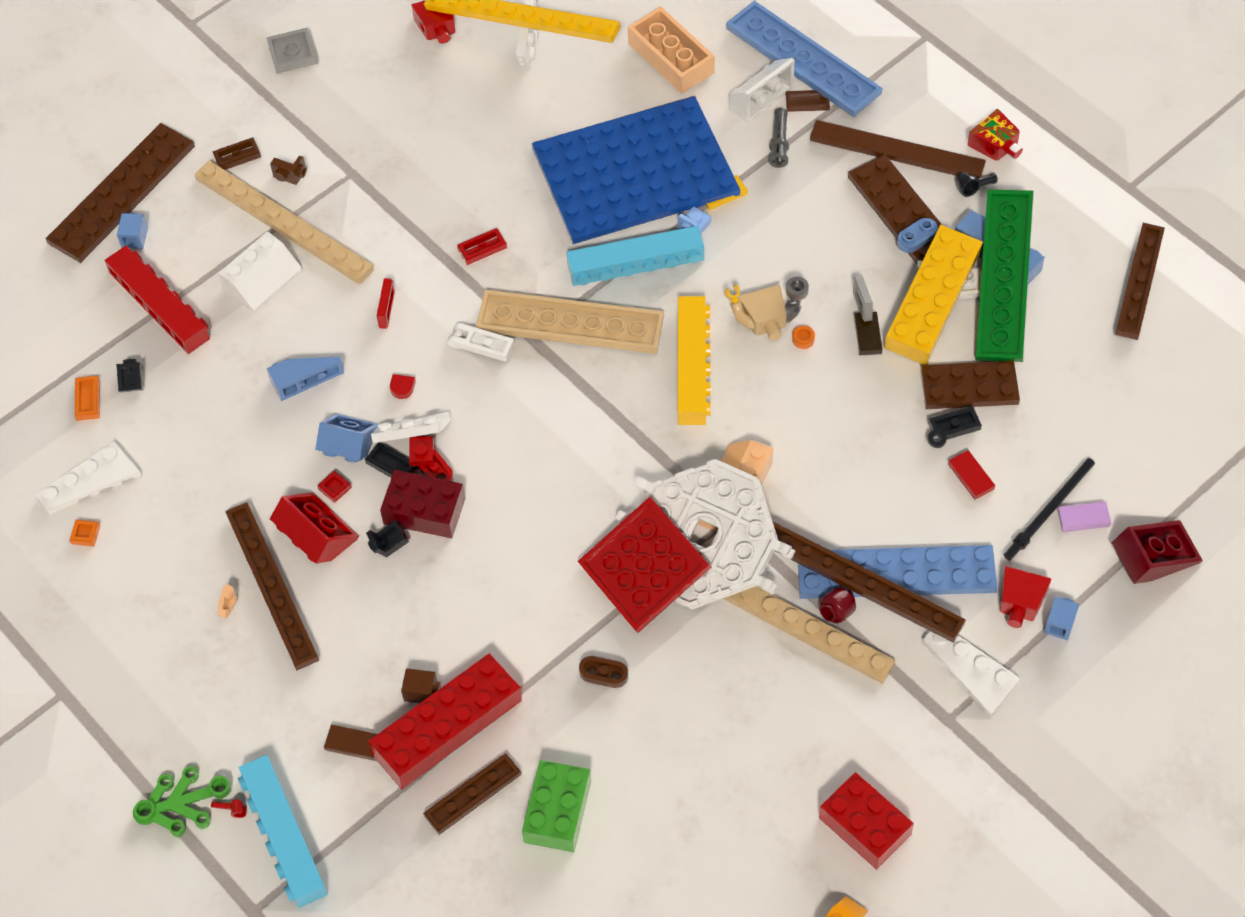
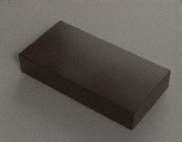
M873 312L872 321L865 322L860 313H854L859 356L882 354L883 348L877 312Z

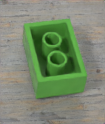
M544 760L539 761L522 828L524 843L575 852L591 785L590 769Z

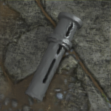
M777 108L774 111L773 140L770 142L771 155L769 163L775 168H782L788 164V156L786 155L789 150V143L786 140L788 113L784 108Z

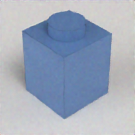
M122 213L117 231L121 248L125 245L133 249L144 248L148 231L144 214Z
M1055 597L1044 633L1068 641L1079 604L1074 603L1068 598Z

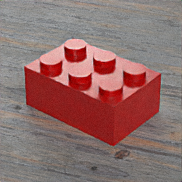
M856 772L820 806L819 819L876 870L912 835L914 823Z

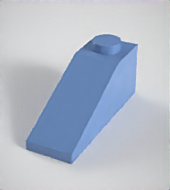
M340 357L287 359L273 364L267 368V372L280 400L284 401L343 374L344 369Z

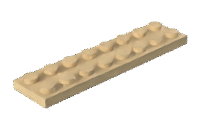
M485 290L476 328L499 335L657 354L664 311Z

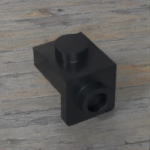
M397 520L378 533L372 530L366 532L370 549L374 553H379L385 557L390 556L409 542L401 522Z

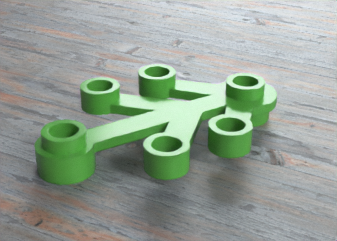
M188 766L182 771V777L168 800L159 802L164 792H168L174 787L172 777L168 774H163L158 778L157 785L148 800H141L135 805L133 817L140 825H149L154 822L169 829L174 837H180L186 831L183 821L179 819L172 820L161 814L171 810L194 821L198 828L205 829L211 823L208 813L205 811L199 812L186 805L213 796L218 799L227 797L231 792L230 782L224 776H216L210 781L209 787L184 794L189 785L195 783L199 778L197 769L193 766ZM190 772L195 773L191 778L186 777ZM170 780L168 785L162 786L163 781ZM219 787H226L224 791L217 792ZM144 811H151L149 815L142 816ZM201 817L207 818L205 822L198 823ZM176 825H181L179 831H173V828Z

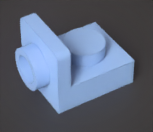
M694 206L686 215L680 214L678 216V229L698 226L700 234L711 223V216Z

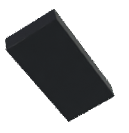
M379 442L365 458L366 464L390 478L394 470L414 473L417 469V466H410L409 459Z

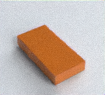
M99 376L75 378L76 421L100 418Z

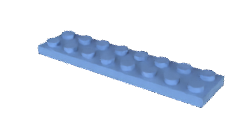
M755 0L726 23L728 31L773 62L775 60L793 58L795 60L794 76L813 90L819 92L822 96L828 98L829 101L852 117L859 114L882 94L883 88Z
M993 545L831 550L917 595L997 593L998 589ZM798 564L800 599L822 598L833 588H845ZM849 590L850 592L853 593L854 597H863V596H861V595H859V594H857V593H855V592Z

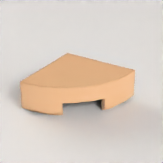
M225 584L219 599L218 615L223 618L229 616L237 601V596L232 586Z

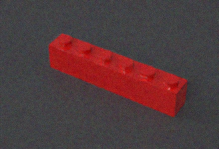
M125 245L104 260L109 274L187 354H190L210 340L207 331L209 326L206 321L195 316L193 308L189 304L185 305L180 295L175 290L172 292L167 282L162 277L158 278L154 269L149 264L145 265L142 262L143 260L137 251L134 250L132 252Z

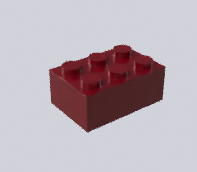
M394 470L380 509L383 524L389 525L397 520L401 522L403 529L452 539L465 501L464 487L462 483Z

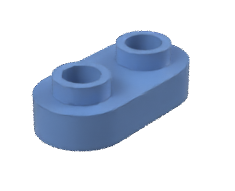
M922 218L907 227L898 235V248L905 253L917 251L934 239L938 229L937 223L932 219Z

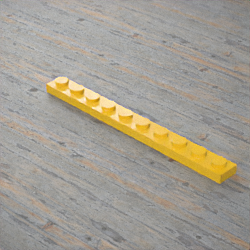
M426 0L424 3L426 10L608 43L614 42L621 28L620 22L501 0Z

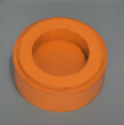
M798 326L792 332V342L797 348H810L815 342V332L809 326Z

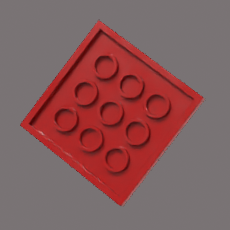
M651 497L646 499L577 561L637 633L644 629L712 568Z

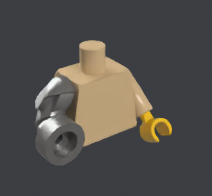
M802 277L790 278L786 283V294L789 298L785 305L780 285L740 296V288L737 285H733L735 294L731 295L729 289L726 288L724 296L727 299H731L730 305L738 323L747 329H751L755 335L767 333L770 340H777L782 336L780 329L786 327V323L791 322L799 314L802 307L800 303L808 295L809 284Z

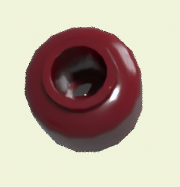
M842 587L833 588L821 598L819 604L820 614L828 622L842 623L856 610V601L853 593Z

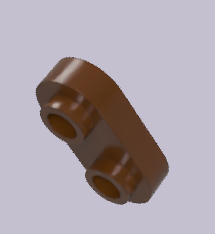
M588 656L582 659L579 664L580 677L588 683L620 688L628 681V669L622 662ZM590 669L596 670L594 674L588 673ZM618 674L620 678L613 679L612 676Z

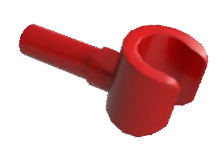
M239 799L232 800L231 803L211 802L212 808L231 810V816L234 818H244L246 816V806Z

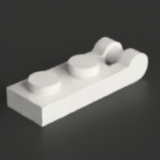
M462 323L455 324L453 328L454 333L447 340V345L450 348L464 349L504 362L507 361L515 344L513 338Z

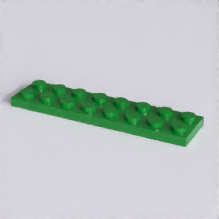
M987 190L976 360L1023 362L1033 190Z

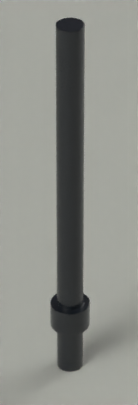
M1091 458L1086 459L1023 533H1018L1013 539V544L1003 554L1005 559L1011 561L1020 550H1024L1031 542L1030 538L1095 465Z

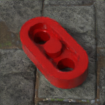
M435 449L434 465L417 466L424 476L437 479L444 477L445 479L443 480L453 482L452 469Z

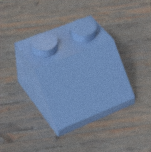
M336 413L319 423L315 450L322 451L325 456L335 457L338 455L345 457L346 461L359 462L368 456L373 444L371 434L380 424Z

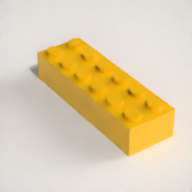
M940 225L886 335L884 349L920 364H928L980 255L983 241Z

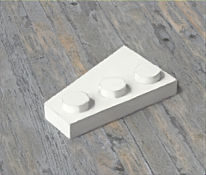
M450 412L418 419H407L392 425L391 423L380 424L371 434L373 443L440 433L451 421Z

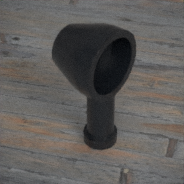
M962 172L956 177L958 190L964 197L974 195L981 186L998 182L995 173L977 178L972 174Z

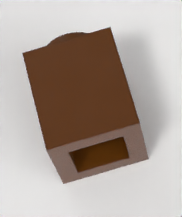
M406 668L401 689L404 702L421 703L441 688V682L437 681L436 672Z

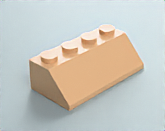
M753 440L729 444L721 462L757 477L762 486L773 463V448ZM702 520L699 521L698 525L718 532L717 527Z

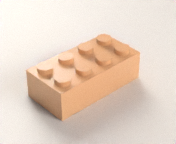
M661 6L628 26V44L681 94L715 73V56Z

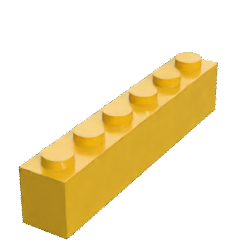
M678 296V425H706V416H711V402H706V396H711V382H706V377H710V363H706V357H710V343H706V338H710V324H706V319H710V305H706V296Z

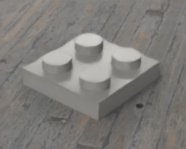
M308 28L266 37L277 74L318 64Z

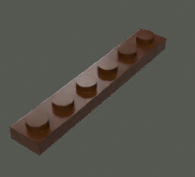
M1142 223L1115 335L1134 340L1139 338L1165 227Z

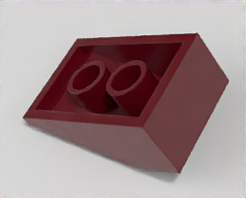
M1181 520L1129 526L1111 542L1133 584L1151 582L1200 564L1203 561Z

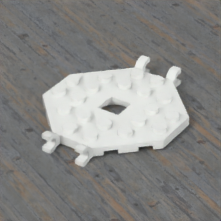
M717 459L708 461L706 465L694 469L692 467L679 472L674 477L664 481L658 480L651 483L639 476L636 477L633 485L638 487V490L647 493L642 503L651 497L688 540H690L700 520L718 528V532L708 548L690 541L712 568L674 602L693 610L755 586L772 595L774 594L777 585L773 584V581L762 577L774 551L790 560L796 551L791 549L790 545L778 541L764 493L757 477ZM619 510L615 519L621 523L629 514Z

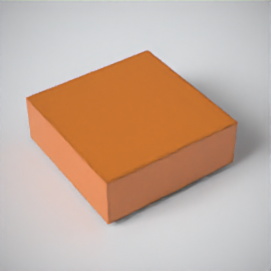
M75 519L69 540L70 543L95 547L100 530L99 522Z

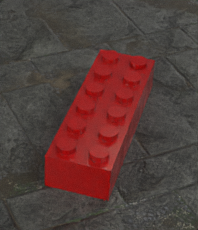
M489 653L370 739L368 742L371 755L402 790L522 701L521 687Z

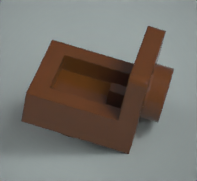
M300 155L294 164L277 158H273L270 163L274 178L297 185L307 172L304 157Z

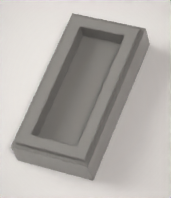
M862 275L854 276L853 295L864 322L872 321L873 301Z

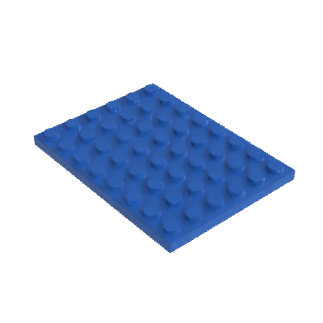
M695 96L532 143V150L572 244L688 211L693 206L698 208L713 201L733 195H740L737 181Z

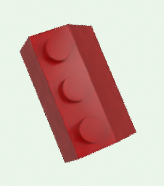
M313 492L282 496L270 517L276 528L292 540L293 545L300 548L307 555L308 559L316 564L332 561L359 538V535Z

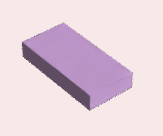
M1106 502L1058 507L1057 512L1062 532L1111 526Z

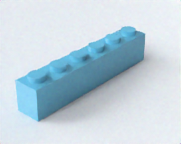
M693 226L567 251V265L572 285H587L592 282L608 281L612 278L627 277L667 267L673 268L687 263H697L704 260V244L699 227Z
M268 755L240 766L239 770L242 776L238 777V781L243 792L248 790L251 797L246 800L252 814L255 812L259 814L260 819L256 821L261 835L267 833L270 840L265 845L270 856L276 855L279 863L274 866L280 880L283 878L287 880L288 886L284 887L289 901L295 900L298 908H301L327 896L326 889Z

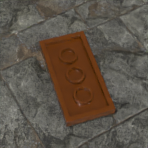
M1014 361L921 365L920 371L925 409L1019 405L1020 396Z

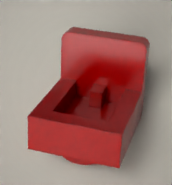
M433 436L409 437L410 466L434 465L435 444Z

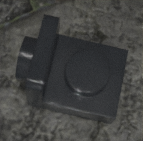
M125 359L122 364H116L118 392L143 391V364L137 362V359Z

